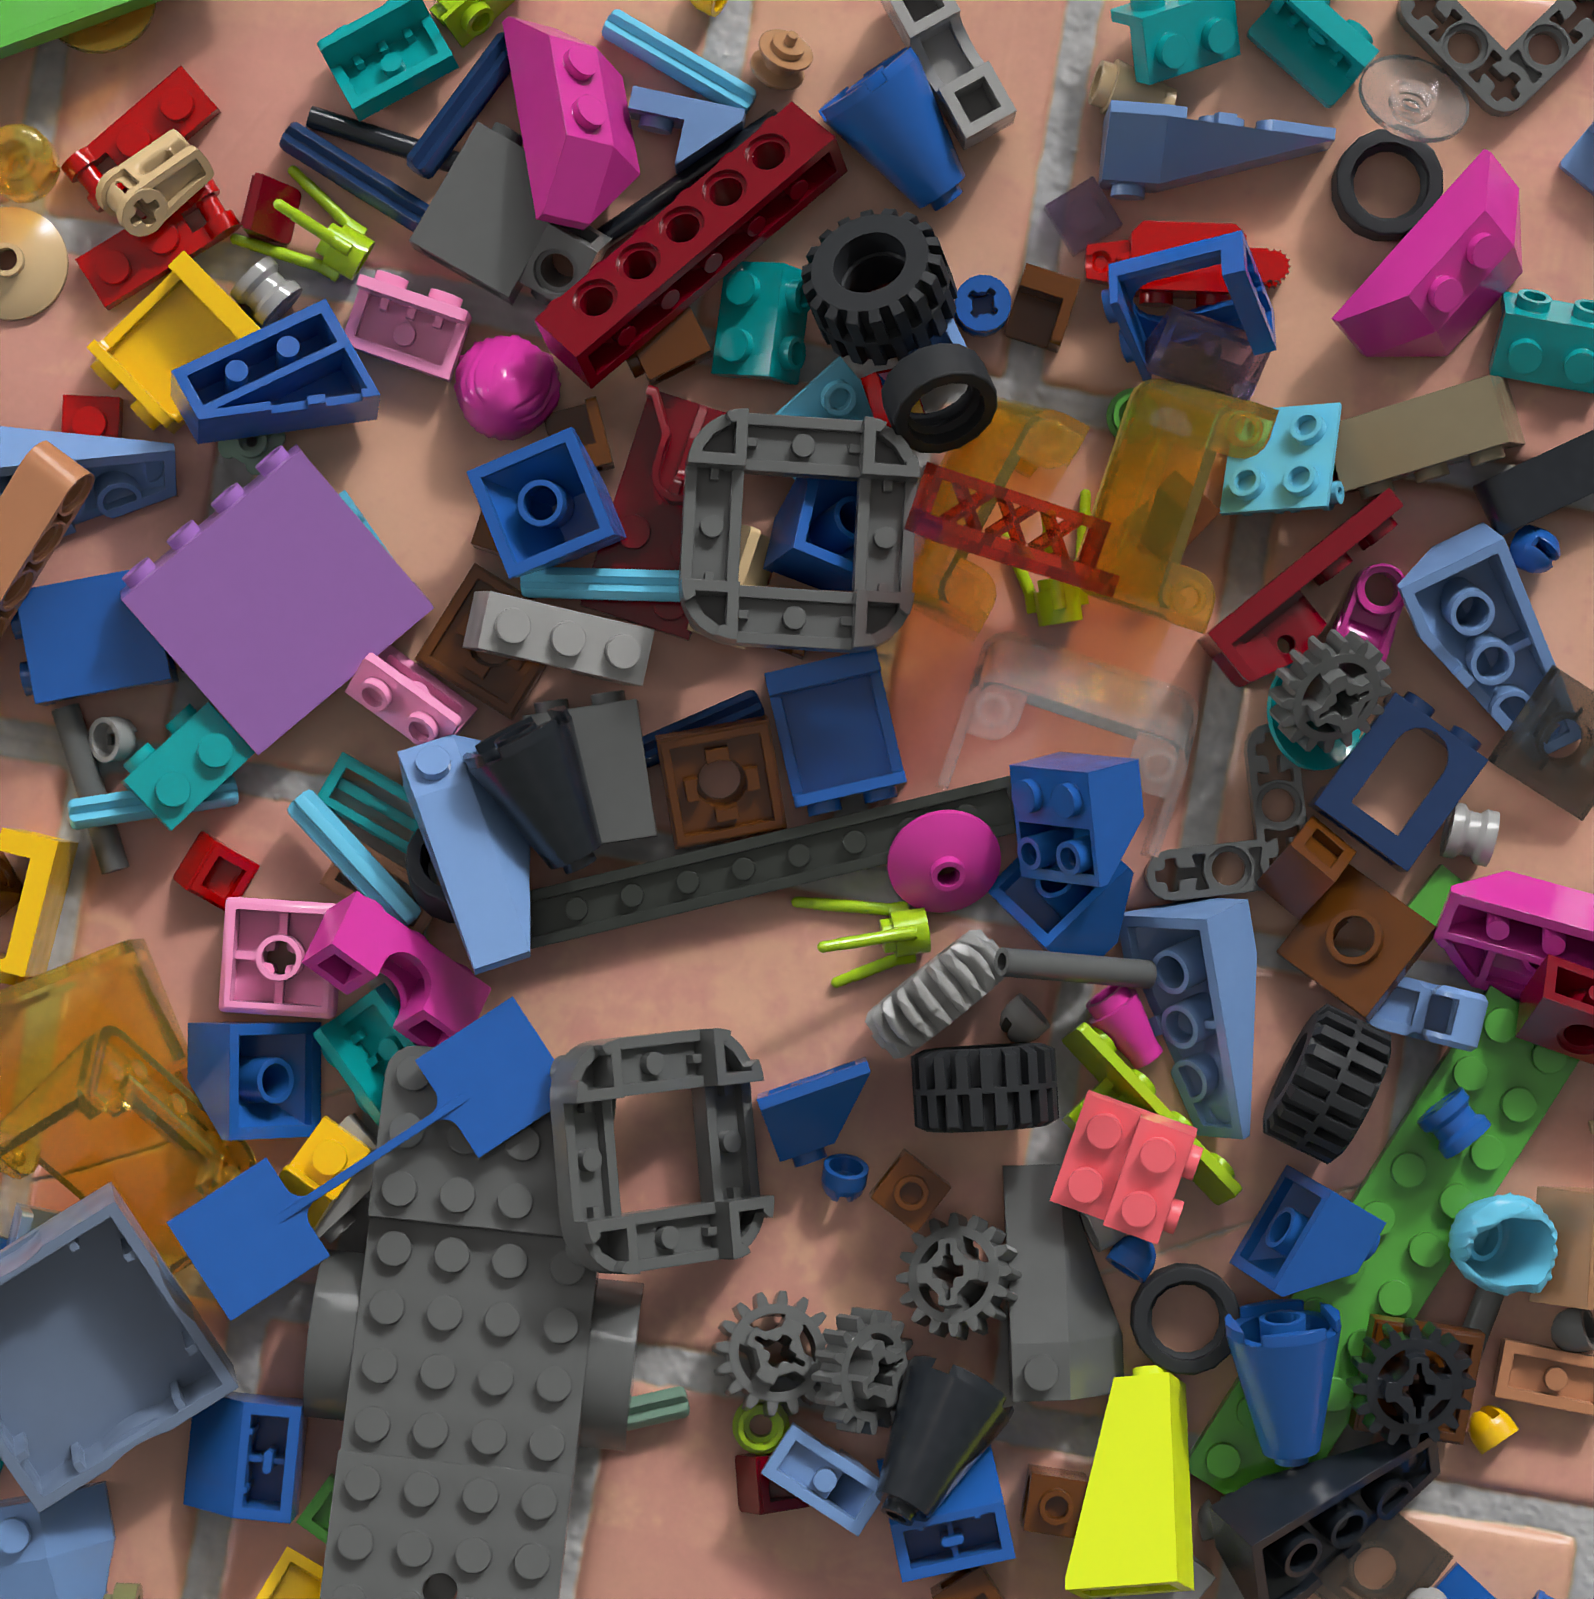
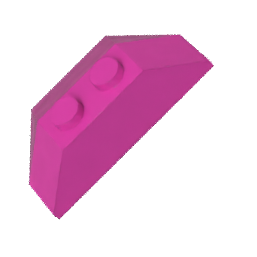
M508 16L502 24L536 220L584 230L640 175L623 76L596 47L556 28Z
M1482 150L1331 318L1362 355L1366 357L1448 356L1522 274L1519 187L1490 151Z
M1504 871L1455 884L1450 887L1436 924L1433 938L1441 948H1444L1453 964L1472 987L1487 990L1491 985L1508 997L1520 1000L1521 992L1548 954L1594 970V894L1511 871Z

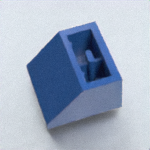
M1056 752L1009 765L1012 787L1011 797L1014 806L1018 843L1017 854L1020 862L1021 877L1094 887L1108 885L1144 817L1139 759Z
M231 1392L194 1415L191 1419L183 1504L230 1518L290 1524L299 1514L308 1423V1417L304 1416L303 1399Z
M991 1444L928 1521L921 1522L915 1520L912 1526H906L889 1518L902 1583L1016 1558ZM884 1458L877 1459L879 1474L881 1473Z

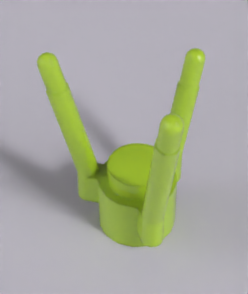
M290 166L288 174L342 228L335 223L326 228L282 199H276L273 206L276 210L290 218V220L321 239L315 252L323 256V260L237 233L231 235V243L319 272L334 282L338 280L340 275L352 281L365 264L375 245V241L365 236L368 228L351 219L298 167Z
M1083 489L1080 492L1074 586H1072L1071 575L1062 576L1056 533L1050 509L1045 508L1040 514L1049 579L1037 581L1039 592L1035 590L1011 532L1003 530L1000 534L1007 551V556L1024 594L1027 614L1037 612L1039 627L1083 620L1081 605L1089 604L1086 581L1091 492L1088 489Z
M799 896L791 900V904L796 908L889 916L886 919H879L880 931L841 937L818 943L817 949L821 953L882 944L884 953L894 952V954L834 977L831 980V985L834 988L862 980L898 965L916 963V954L931 952L930 931L924 907L909 909L908 903L905 901L882 903Z

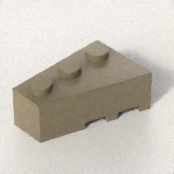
M1487 375L1340 421L1335 467L1339 481L1344 486V492L1353 493L1359 491L1362 500L1374 498L1388 488L1395 491L1393 481L1410 476H1415L1416 483L1430 481L1449 475V465L1470 460L1472 467L1504 458L1505 449L1526 444L1507 378Z

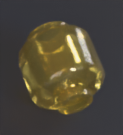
M7 124L1 127L0 195L16 203H32L45 197L55 187L60 174V158L54 145L34 127L25 124Z

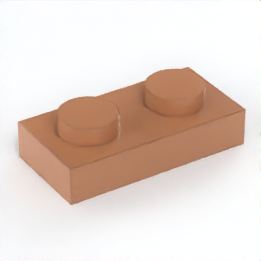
M1501 1338L1491 1394L1499 1398L1594 1416V1355L1572 1353L1558 1348Z

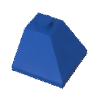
M573 427L466 472L509 579L579 559L627 538L608 489Z
M796 478L774 519L763 569L820 590L852 591L857 482Z
M1017 857L997 877L988 893L1044 951L1104 956L1118 943L1134 873L1121 860L1109 884L1102 887L1021 877L1020 862Z
M321 1022L188 1023L187 1080L222 1140L309 1137L321 1121V1046L313 1035L321 1027Z
M866 1057L758 1094L757 1102L780 1162L792 1158L796 1168L827 1157L824 1147L835 1143L871 1073Z
M1286 1165L1229 1263L1271 1291L1284 1297L1356 1274L1363 1262L1375 1253L1380 1242V1233L1386 1222L1291 1166Z

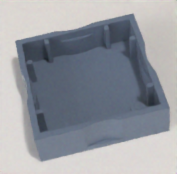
M111 1181L0 1250V1458L38 1513L110 1469L117 1460L136 1445L171 1431L239 1388L232 1362Z

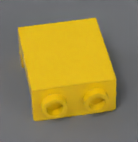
M182 251L168 265L172 272L103 340L98 342L94 339L87 346V349L97 358L90 365L93 371L111 389L115 390L122 383L137 400L129 407L149 428L154 431L162 424L173 434L185 424V421L171 398V371L261 329L185 251Z
M2 827L0 851L30 858L7 954L0 953V983L16 985L17 983L27 984L29 977L46 975L79 843L24 829Z

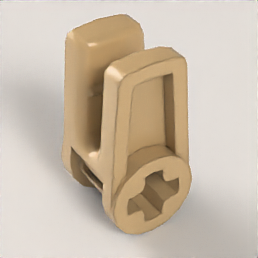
M172 129L119 166L107 171L100 178L96 187V200L98 205L110 216L117 217L119 224L131 235L138 237L148 236L157 231L166 219L213 178L214 171L203 153L195 146H190L177 130ZM117 183H122L128 191L124 193L116 186ZM139 209L147 218L142 219L136 214V211Z

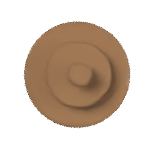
M773 29L764 32L759 39V50L754 52L750 60V67L754 75L768 88L779 90L798 88L804 80V70L813 61V53L810 46L794 31Z

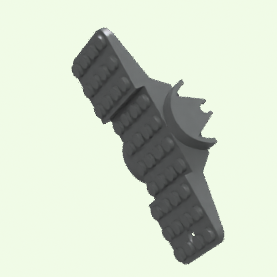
M407 1046L397 1051L389 1060L385 1072L376 1149L435 1110L437 1095L415 1062L417 1058L434 1047ZM611 1099V1101H612V1112H613V1124H614V1119H615V1110H616V1100H617V1099ZM548 1112L480 1158L477 1157L455 1123L448 1120H440L374 1162L365 1253L326 1249L330 1257L322 1261L319 1266L306 1347L303 1386L304 1416L344 1421L341 1449L338 1450L320 1599H425L423 1595L425 1582L429 1577L438 1573L447 1574L454 1579L458 1592L456 1599H559L579 1446L617 1451L626 1450L627 1425L634 1386L644 1283L601 1279L598 1272L589 1270L583 1265L573 1264L568 1259L565 1249L566 1243L560 1225L551 1112Z

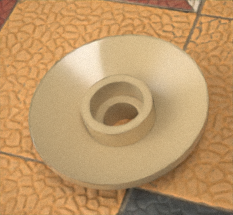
M2 207L0 208V255L5 251H14L17 255V263L10 270L0 269V319L9 321L23 320L46 310L62 292L68 275V252L62 236L46 218L25 208Z

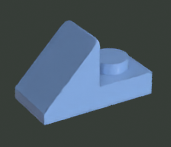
M638 86L632 87L628 110L631 119L639 120L638 127L640 129L662 135H671L673 128L682 129L675 160L676 174L745 127V109Z
M792 1422L761 1470V1474L856 1536L860 1535L881 1502L875 1495L879 1477L843 1449H840L838 1452L794 1422Z

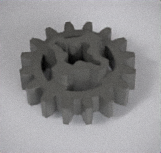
M1332 629L1329 631L1325 643H1321L1314 635L1308 637L1309 650L1302 654L1298 650L1292 649L1289 652L1290 658L1294 662L1291 667L1277 668L1275 674L1283 682L1281 686L1269 689L1268 695L1277 703L1269 710V713L1279 723L1277 728L1292 743L1297 742L1305 751L1310 752L1317 744L1325 753H1329L1337 739L1348 747L1352 745V732L1359 729L1364 733H1368L1371 730L1369 723L1366 721L1371 714L1383 715L1385 711L1377 701L1379 697L1386 696L1392 691V688L1383 680L1391 673V668L1381 660L1383 654L1368 640L1364 641L1354 631H1350L1344 638L1337 630Z
M951 1213L948 1226L944 1222L933 1218L929 1220L931 1234L928 1237L915 1232L911 1235L914 1243L918 1246L914 1253L901 1252L900 1258L910 1264L909 1272L896 1275V1281L909 1286L910 1289L900 1298V1302L907 1307L917 1308L911 1320L924 1327L929 1325V1332L945 1338L950 1332L951 1337L965 1341L967 1340L970 1327L973 1332L984 1336L988 1334L986 1319L993 1317L1003 1322L1007 1318L1000 1307L1003 1300L1017 1301L1018 1295L1009 1290L1008 1285L1009 1281L1022 1278V1272L1009 1267L1008 1262L1013 1260L1018 1255V1252L1007 1244L1001 1245L1006 1236L1004 1231L994 1226L988 1228V1221L973 1215L967 1221L965 1216ZM973 1241L982 1247L989 1262H982L979 1259V1249L973 1246ZM929 1291H935L938 1294V1305L944 1307V1312L935 1305Z
M780 1290L776 1293L773 1304H769L763 1292H760L752 1297V1311L740 1302L732 1308L738 1322L724 1320L718 1326V1329L728 1339L712 1346V1352L725 1356V1363L714 1369L715 1376H730L732 1382L724 1391L727 1397L739 1391L746 1395L743 1400V1410L749 1411L760 1402L763 1403L764 1417L771 1418L775 1416L778 1404H782L788 1416L798 1413L799 1404L797 1398L799 1397L809 1406L815 1404L814 1397L817 1393L813 1386L821 1387V1382L812 1381L811 1374L821 1370L822 1362L814 1354L815 1350H825V1346L828 1343L818 1327L823 1323L826 1315L824 1312H820L812 1317L808 1316L805 1312L809 1299L803 1297L793 1306L788 1305L787 1292ZM770 1316L782 1317L775 1328L768 1331L749 1326L760 1318ZM802 1331L809 1341L812 1357L804 1353L799 1337ZM775 1342H779L783 1345L780 1355L787 1359V1362L782 1361L772 1367L768 1363L770 1353L763 1349V1347H769ZM739 1351L747 1355L752 1371L749 1378L741 1367ZM787 1377L792 1381L798 1380L801 1382L796 1388L789 1391H769L779 1378Z
M852 1307L850 1315L839 1313L836 1316L838 1330L825 1328L823 1336L828 1343L826 1349L815 1350L814 1356L822 1364L821 1370L811 1374V1380L821 1382L822 1389L816 1394L814 1400L815 1403L827 1405L823 1419L835 1422L837 1430L875 1435L878 1426L889 1428L892 1425L890 1412L896 1411L905 1369L910 1360H907L906 1352L910 1350L913 1342L912 1339L900 1337L905 1324L902 1321L892 1320L891 1312Z

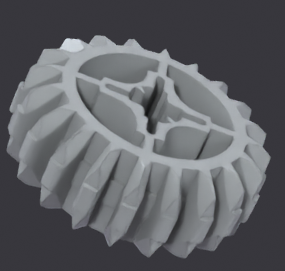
M969 930L884 997L867 1013L865 1020L866 1025L873 1033L872 1037L882 1049L885 1048L894 1059L905 1058L950 1025L991 991L1004 978L998 976L994 969V958L999 949L998 945L993 939H989L982 930Z

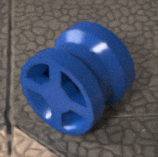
M977 275L967 279L960 285L957 291L958 298L954 300L956 305L954 317L958 326L965 333L973 337H988L1002 329L1009 317L1012 300L1008 288L1002 281L991 275Z
M1463 1087L1455 1089L1440 1099L1417 1120V1124L1424 1132H1431L1439 1141L1438 1150L1445 1159H1449L1463 1151L1491 1126L1485 1115L1476 1114L1469 1106L1470 1096Z

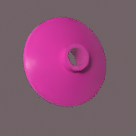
M958 810L933 811L912 820L896 835L887 857L888 875L896 893L915 908L924 907L925 911L936 913L960 910L981 899L995 883L1001 866L999 843L991 828L978 817ZM945 867L956 868L949 874H938Z

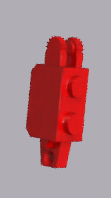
M1144 220L1131 232L1128 240L1087 244L1084 257L1085 282L1109 286L1108 264L1240 231L1241 229L1233 223ZM1250 248L1267 290L1270 287L1275 289L1276 285L1280 286L1282 284L1281 280H1285V275L1290 273L1288 271L1291 267L1288 263L1290 259L1286 258L1287 254H1282L1281 250L1276 251L1275 249L1269 251L1268 248ZM1221 264L1149 282L1138 289L1134 296L1139 297V306L1152 308L1172 307L1173 299H1196V308L1214 305L1231 299L1222 276Z

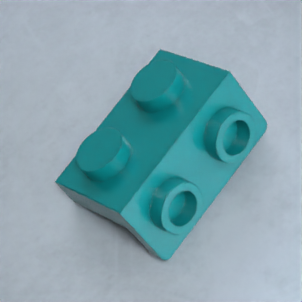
M388 0L383 6L350 24L337 28L333 33L317 42L319 50L359 122L459 68L423 0Z
M1130 0V3L1110 10L1112 22L1130 26L1136 82L1152 85L1241 55L1235 0Z
M1273 0L1267 10L1256 20L1246 34L1251 42L1326 108L1334 106L1379 53V50L1372 44L1373 38L1370 33L1358 22L1351 19L1347 21L1330 7V0Z
M742 261L723 277L712 374L728 378L773 380L786 385H797L799 383L800 369L804 365L806 358L804 338L807 314L810 310L802 289L804 282L801 277V269L785 263Z
M1522 289L1518 293L1504 292L1500 302L1502 316L1489 362L1490 375L1594 394V300L1579 299L1574 303L1552 300L1548 294L1533 289Z
M209 702L199 711L189 703L165 725L172 736L158 749L155 750L147 742L122 765L130 774L121 784L127 790H131L169 831H172L255 753Z
M385 982L313 1033L314 1038L321 1046L323 1056L327 1062L339 1071L353 1091L359 1107L370 1115L378 1126L388 1062L397 1051L407 1046H417L392 1028L400 1011V1003Z

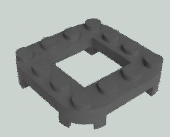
M749 408L729 410L726 414L709 422L693 440L687 455L684 471L678 587L680 603L691 628L717 643L743 647L861 653L873 650L887 643L909 616L915 593H912L917 481L920 479V466L917 455L914 456L901 435H896L894 430L886 425V421L865 416L863 420L749 413ZM744 474L857 482L852 592L740 585L739 561Z
M721 1028L693 1029L591 1040L575 1046L566 1055H560L553 1061L550 1068L552 1080L550 1087V1112L561 1231L566 1243V1254L573 1264L583 1265L589 1270L603 1274H640L641 1271L712 1260H734L751 1253L749 1246L758 1235L763 1219L773 1218L775 1203L774 1195H760L750 1082L764 1081V1076L759 1059H750L741 1044L731 1036L730 1030ZM691 1088L701 1202L621 1213L611 1099Z

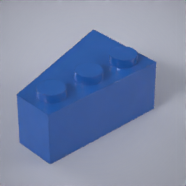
M326 298L171 371V398L197 444L377 420L381 394Z

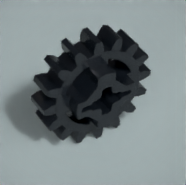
M1405 1318L1402 1332L1398 1333L1388 1323L1382 1325L1384 1339L1377 1342L1373 1338L1366 1336L1363 1342L1369 1350L1367 1356H1352L1350 1359L1351 1363L1360 1370L1359 1376H1352L1346 1379V1385L1352 1392L1360 1394L1350 1401V1405L1358 1415H1365L1362 1423L1372 1434L1381 1429V1436L1391 1445H1394L1402 1434L1404 1441L1411 1448H1417L1420 1434L1426 1433L1436 1443L1440 1441L1438 1427L1443 1423L1455 1430L1459 1427L1456 1418L1452 1415L1456 1408L1461 1410L1471 1409L1472 1404L1462 1395V1391L1476 1387V1380L1468 1373L1462 1371L1467 1369L1473 1362L1463 1350L1457 1351L1461 1343L1450 1332L1441 1336L1442 1330L1434 1322L1428 1321L1422 1331H1420L1419 1325L1412 1318ZM1425 1349L1438 1354L1444 1367H1438L1435 1363L1429 1364L1430 1358L1425 1355ZM1417 1374L1419 1379L1414 1380V1375ZM1403 1386H1408L1406 1392L1403 1390ZM1377 1398H1383L1386 1402H1393L1397 1416L1382 1410Z

